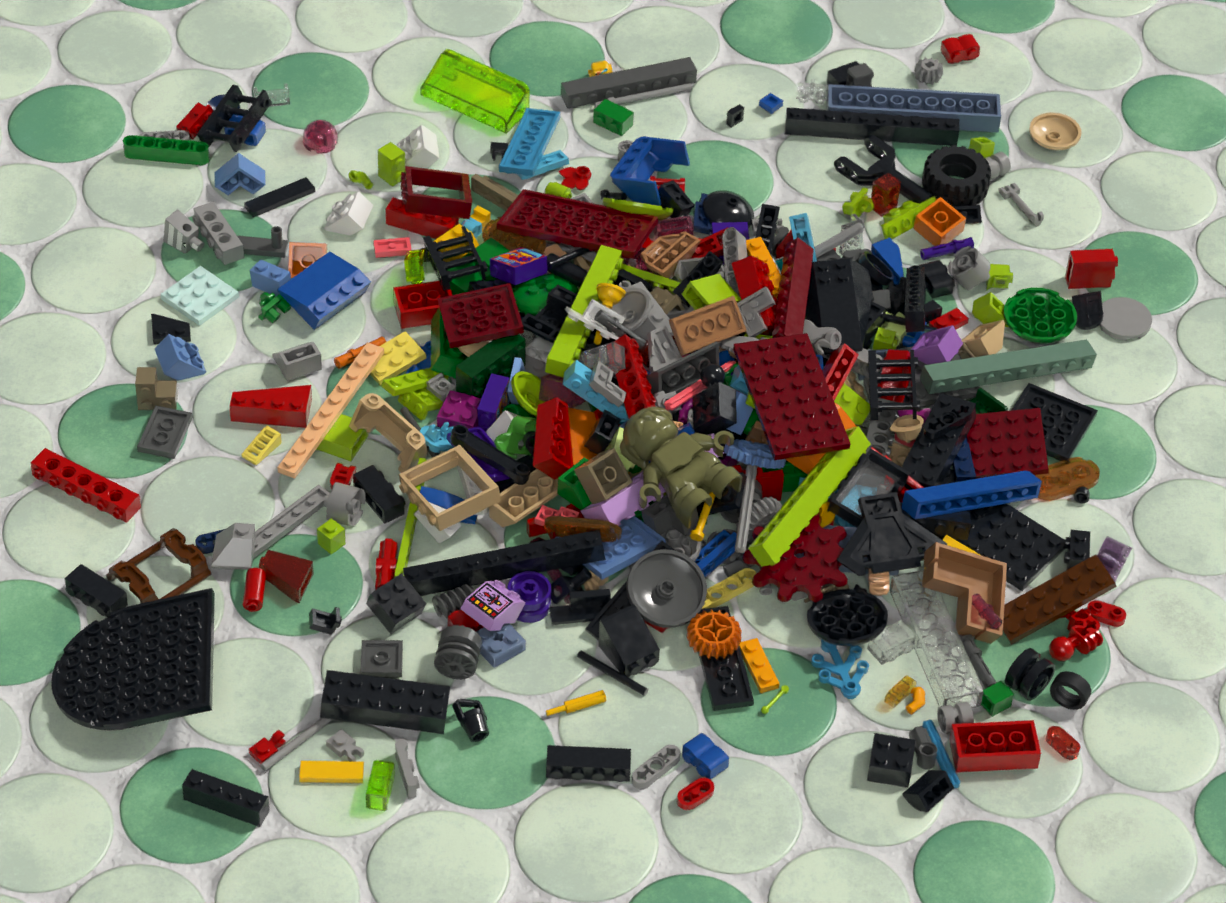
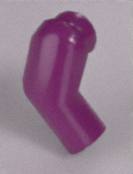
M693 398L682 404L681 410H679L678 422L687 423L689 410L693 409Z

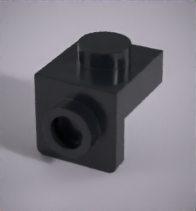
M335 607L331 613L313 608L309 612V629L332 635L335 629L341 625L342 617L338 607Z

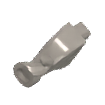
M804 320L803 334H808L813 349L819 354H824L821 347L837 349L840 346L842 337L836 328H819L812 321Z

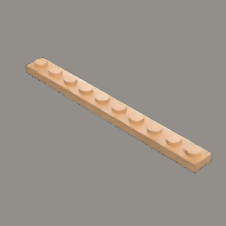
M366 343L277 467L278 473L294 479L297 477L384 354V348Z

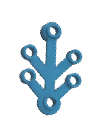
M821 640V649L824 652L830 653L834 664L824 661V657L821 654H814L811 660L812 666L822 668L819 672L818 680L821 683H828L840 688L842 695L847 699L856 698L861 692L859 682L869 670V663L861 660L857 663L856 673L852 679L849 676V671L856 659L861 657V647L858 645L851 646L849 656L845 663H843L837 650V645ZM831 672L839 675L842 680L832 677Z

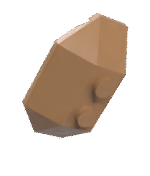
M686 231L680 232V234L660 236L641 252L640 257L654 274L672 279L675 276V269L679 260L691 259L701 240Z

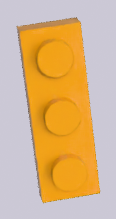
M754 638L740 642L741 655L759 692L764 693L779 689L780 683L758 639Z

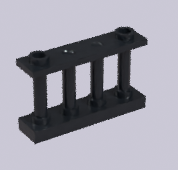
M232 85L197 133L200 141L207 143L208 147H210L214 140L229 142L232 150L237 152L272 103L266 90H262L256 98L244 96L238 85ZM241 102L252 104L249 110L238 108ZM232 115L244 116L240 122L228 121ZM223 127L234 129L231 135L220 133Z
M465 226L461 227L463 236L436 243V241H432L430 235L423 237L426 254L443 291L451 289L449 282L452 279L479 272L482 280H486L485 272L488 271L486 263L481 261L473 244L472 234L467 232ZM462 243H465L466 245L445 252L438 251L440 249L448 248ZM466 253H470L471 255L449 262L443 261L444 259ZM473 262L475 264L474 266L453 272L447 270Z
M876 350L868 351L870 420H878V412H882V410H912L913 419H917V412H920L921 406L920 400L916 398L915 369H918V357H914V350H910V359L880 360V358H876ZM880 367H910V373L881 374L877 372V369H880ZM887 381H911V388H881V386L877 387V384ZM881 396H912V402L882 403V401H878V398H881Z

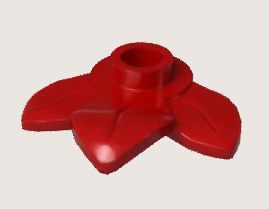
M567 167L559 170V174L565 178L561 185L570 189L576 187L578 190H583L589 185L588 180L591 179V171L588 167Z

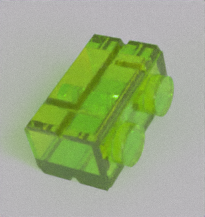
M381 760L373 761L365 794L366 808L387 811L395 778V763Z

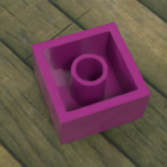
M450 390L437 415V427L441 428L445 422H449L448 428L456 425H463L467 429L479 427L477 408L481 398Z

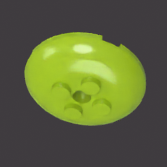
M611 198L602 199L603 206L628 213L656 216L658 221L669 218L673 213V209H665L662 206L614 200Z

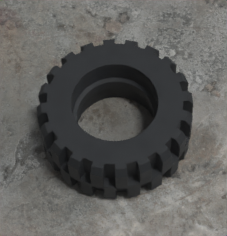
M951 145V147L944 146L933 151L927 157L923 170L922 188L936 196V200L940 197L943 198L952 207L973 206L983 201L987 195L991 167L986 158H983L982 154L976 153L972 148L967 149L966 146L957 147L956 145ZM949 176H959L964 179H956Z

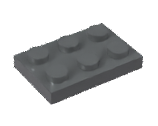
M155 406L137 446L138 452L175 459L192 421V413Z

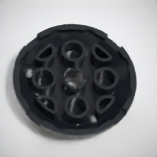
M841 589L823 594L821 601L812 602L811 608L807 611V622L811 631L825 642L838 646H857L872 641L883 632L888 622V612L883 602L870 593L864 595L856 593V590Z

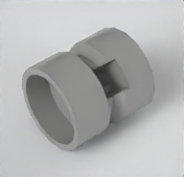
M998 152L990 157H986L991 167L990 180L1010 171V160L1004 152Z
M967 701L956 703L954 707L952 705L938 707L937 717L943 733L951 732L952 724L974 723L972 708Z

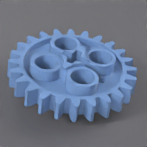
M738 439L734 440V445L728 446L725 444L724 453L741 463L767 469H780L785 466L786 459L774 461L769 445Z

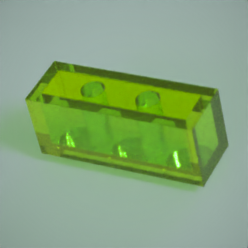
M425 249L408 250L404 259L406 282L420 284L425 280L427 274Z

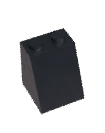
M634 604L600 620L598 646L620 673L629 677L659 662L660 649Z

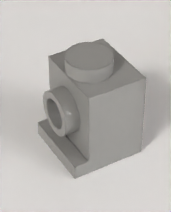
M442 373L427 381V389L442 402L445 401L450 390L456 391V387L446 380Z

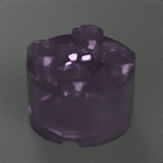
M1107 536L1097 556L1116 582L1132 547Z

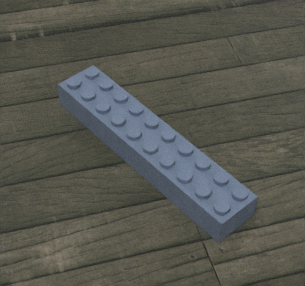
M828 84L827 110L959 119V130L999 132L1001 121L1000 94Z

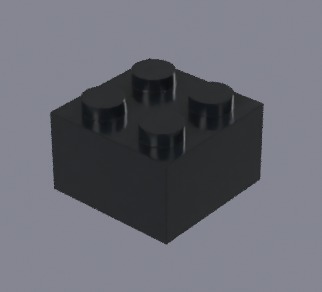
M402 573L372 592L366 602L390 634L422 614L426 606V602Z
M874 733L867 781L909 788L916 740Z

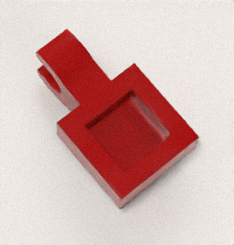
M277 730L269 741L265 737L248 749L249 754L258 763H263L278 751L277 748L286 743L283 739L285 734Z

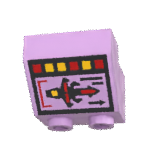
M498 580L485 581L465 599L461 610L489 631L501 630L503 624L516 622L526 602L520 599L518 593L506 589V585Z

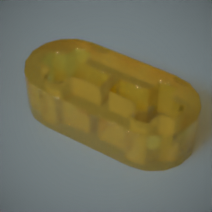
M906 675L889 690L884 702L893 708L896 707L911 693V689L916 686L917 681Z

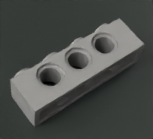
M210 202L193 208V223L200 228L202 237H206L207 243L210 248L214 249L217 259H220L224 265L243 259V244L216 204Z

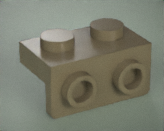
M659 287L650 292L666 315L673 308L679 311L685 310L681 304L683 301L677 294L673 295L667 289L663 290Z

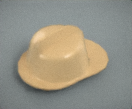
M905 415L897 418L890 427V430L896 432L900 440L910 443L919 435L924 419L918 415L917 419H913V415Z

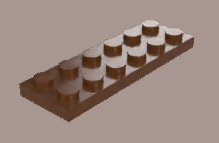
M1095 554L1004 605L1003 633L1012 645L1117 587L1116 583Z

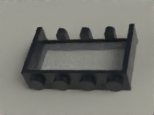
M871 448L867 454L863 453L857 462L858 466L851 468L847 475L848 479L841 481L837 488L839 491L837 493L833 492L827 501L829 503L828 512L831 511L856 528H858L863 520L858 503L860 497L895 492L898 495L906 485L910 472Z

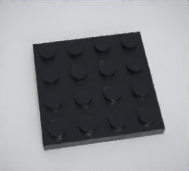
M1028 383L1011 411L1040 408L1046 453L1048 456L1068 464L1097 416L1098 410Z

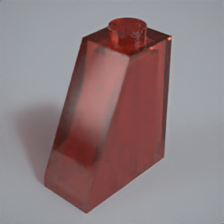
M268 550L265 557L262 556L259 562V568L266 572V580L293 601L300 603L314 575L313 561Z

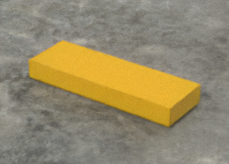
M301 761L300 782L363 783L364 762Z

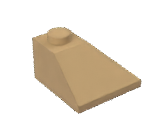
M1001 320L979 325L965 336L962 342L967 345L975 357L997 354L1003 346L1005 322Z

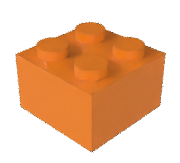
M940 197L916 215L913 229L932 245L937 246L949 243L962 233L966 218Z

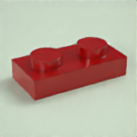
M955 308L930 321L929 326L940 329L953 325L956 330L968 324L969 318L958 308Z

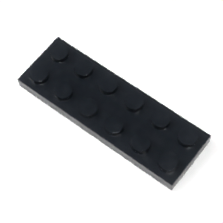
M728 606L701 609L699 612L702 615L703 611L710 613L711 609L713 612L720 610L722 614L728 612L729 617H731ZM739 646L732 655L727 654L725 658L719 656L717 660L714 656L708 659L707 655L701 657L699 654L713 711L754 705L752 691Z

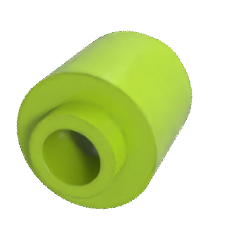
M549 182L545 188V194L572 198L571 189L557 182Z

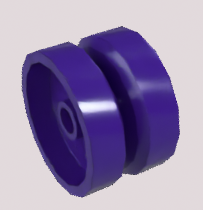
M524 571L513 576L508 583V590L518 593L520 599L526 602L517 620L524 623H534L545 618L549 613V607H551V584L548 578L534 571Z

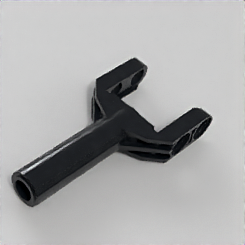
M874 135L867 137L864 144L868 152L880 160L870 166L867 171L847 157H839L834 161L835 169L858 186H872L885 183L914 203H922L934 196L895 169V149Z
M550 253L547 256V262L559 256ZM569 261L553 268L547 266L548 272L580 288L588 273L587 270ZM624 269L619 270L616 281L613 280V284L619 286L620 282L622 283V281L627 280L631 285L642 282L649 292L653 291L649 282Z

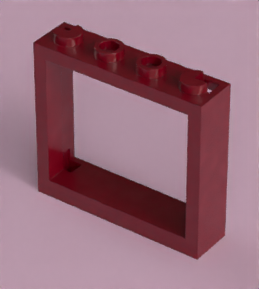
M405 166L404 172H401L400 183L402 204H405L406 212L470 219L472 197L469 174ZM412 185L459 191L460 199L413 194Z

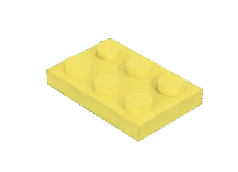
M404 331L379 346L384 348V354L370 375L381 386L383 380L396 377L408 370L412 365H416L426 359V353Z

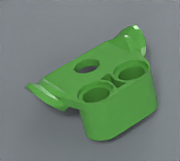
M523 416L514 417L507 432L499 435L494 440L496 448L513 459H517L515 454H529L531 456L525 445L518 449V443L527 432H536L537 419ZM532 438V439L530 440V442H531L532 445L534 446V445H535V441H534V439Z

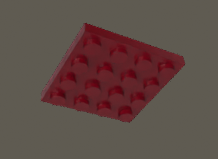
M510 283L437 298L450 349L524 333Z
M1040 408L976 414V419L967 434V442L971 451L976 479L1020 471H1030L1033 475L1049 474Z

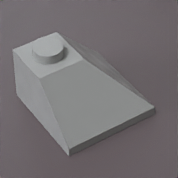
M234 523L216 535L211 568L243 570L252 568L256 544L255 524Z

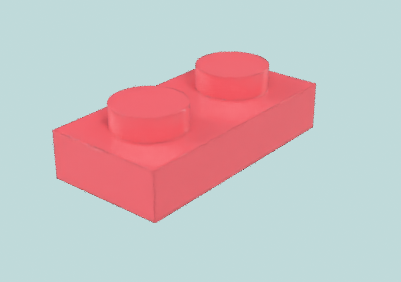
M409 237L373 240L375 258L412 255Z

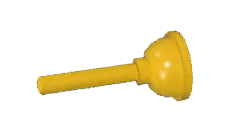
M600 283L596 287L599 300L602 302V305L609 309H612L613 305L618 304L626 295L623 288L614 284ZM599 330L596 331L594 344L596 345L601 344L603 337L600 335Z

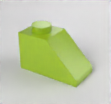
M989 292L973 301L972 314L983 324L1001 320L1005 322L1003 313L1005 305L992 292Z

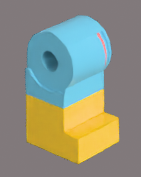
M477 206L474 208V213L470 216V219L464 220L461 225L471 231L476 238L490 226L491 212Z

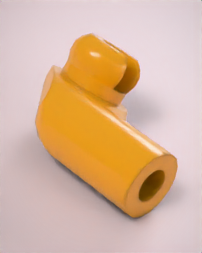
M921 687L911 689L914 701L905 707L909 714L915 713L925 705V691Z

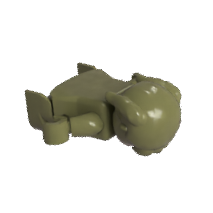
M656 406L641 409L625 424L623 440L620 444L621 454L643 470L644 485L639 492V505L641 508L644 509L646 507L647 496H653L656 501L661 502V491L658 488L660 483L667 493L676 517L689 529L692 513L695 508L703 501L709 507L712 505V497L709 495L711 492L718 499H721L722 492L728 484L738 493L741 491V474L735 468L722 464L715 455L707 452L712 448L717 456L723 457L724 446L719 444L734 445L732 433L720 431L714 436V439L710 435L700 433L689 435L686 432H682L678 435V427L672 421V415L668 410Z

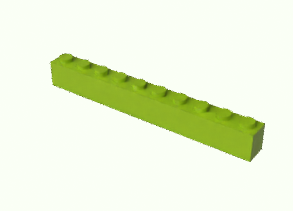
M604 245L600 246L571 309L583 315L592 299L602 304L598 298L596 287L600 283L613 284V280L616 281L618 269L622 268L624 259L621 258V250ZM567 315L547 357L546 373L564 378L565 371L575 360H579L581 348L584 349L586 345V336L590 337L592 331L584 326V322L581 320L575 322Z
M859 426L845 429L851 443L850 449L826 452L750 545L749 550L761 567L773 566L780 561L782 554L790 549V544L800 536L799 533L802 529L810 524V519L818 514L819 508L828 501L831 493L837 490L839 483L847 478V473L851 468L857 465L860 456L863 453L866 454V450L871 443Z

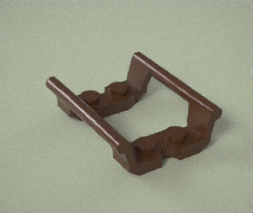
M172 528L160 536V541L127 562L120 561L110 567L106 577L109 581L117 578L122 583L129 582V590L140 600V603L159 600L149 583V578L135 565L165 546L180 562L191 566V579L160 599L181 595L212 574L208 569L203 553L194 544H185V536L177 529Z

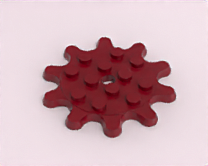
M818 513L810 519V524L802 529L799 533L800 536L790 544V549L782 554L777 564L761 567L751 551L746 550L742 556L744 563L755 564L760 568V571L752 578L753 586L761 588L767 584L776 585L778 587L777 598L781 602L790 601L792 595L799 591L806 593L812 602L821 601L823 598L821 590L823 585L834 584L837 587H844L848 583L847 576L839 570L842 564L837 562V559L844 550V548L839 546V542L846 538L847 531L842 526H836L832 529L822 528L820 526L822 518ZM758 526L754 528L752 532L753 539L759 536L764 529L763 527ZM804 553V557L797 558L794 554Z

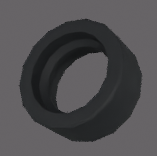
M1069 671L1060 672L1050 687L1052 698L1061 706L1072 710L1083 708L1092 691L1086 679ZM1063 686L1073 689L1078 695L1068 692Z

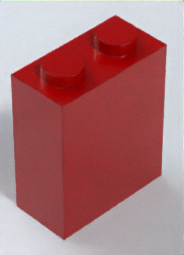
M1113 249L1070 251L1065 273L1068 289L1111 287L1112 280L1115 279V267L1118 266V257L1114 255Z

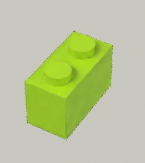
M389 142L377 150L378 176L393 187L400 183L401 172L405 170V152L392 142Z

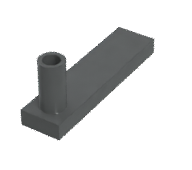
M279 226L271 228V239L237 235L243 244L244 254L281 258L286 256L288 240H282V228Z

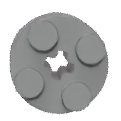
M971 246L964 247L956 252L954 255L955 259L948 264L949 274L966 290H971L981 282H986L990 277L989 261L976 248Z
M335 482L330 496L327 495L324 500V507H327L326 519L330 520L332 518L337 523L355 526L363 514V510H360L361 504H365L364 490Z

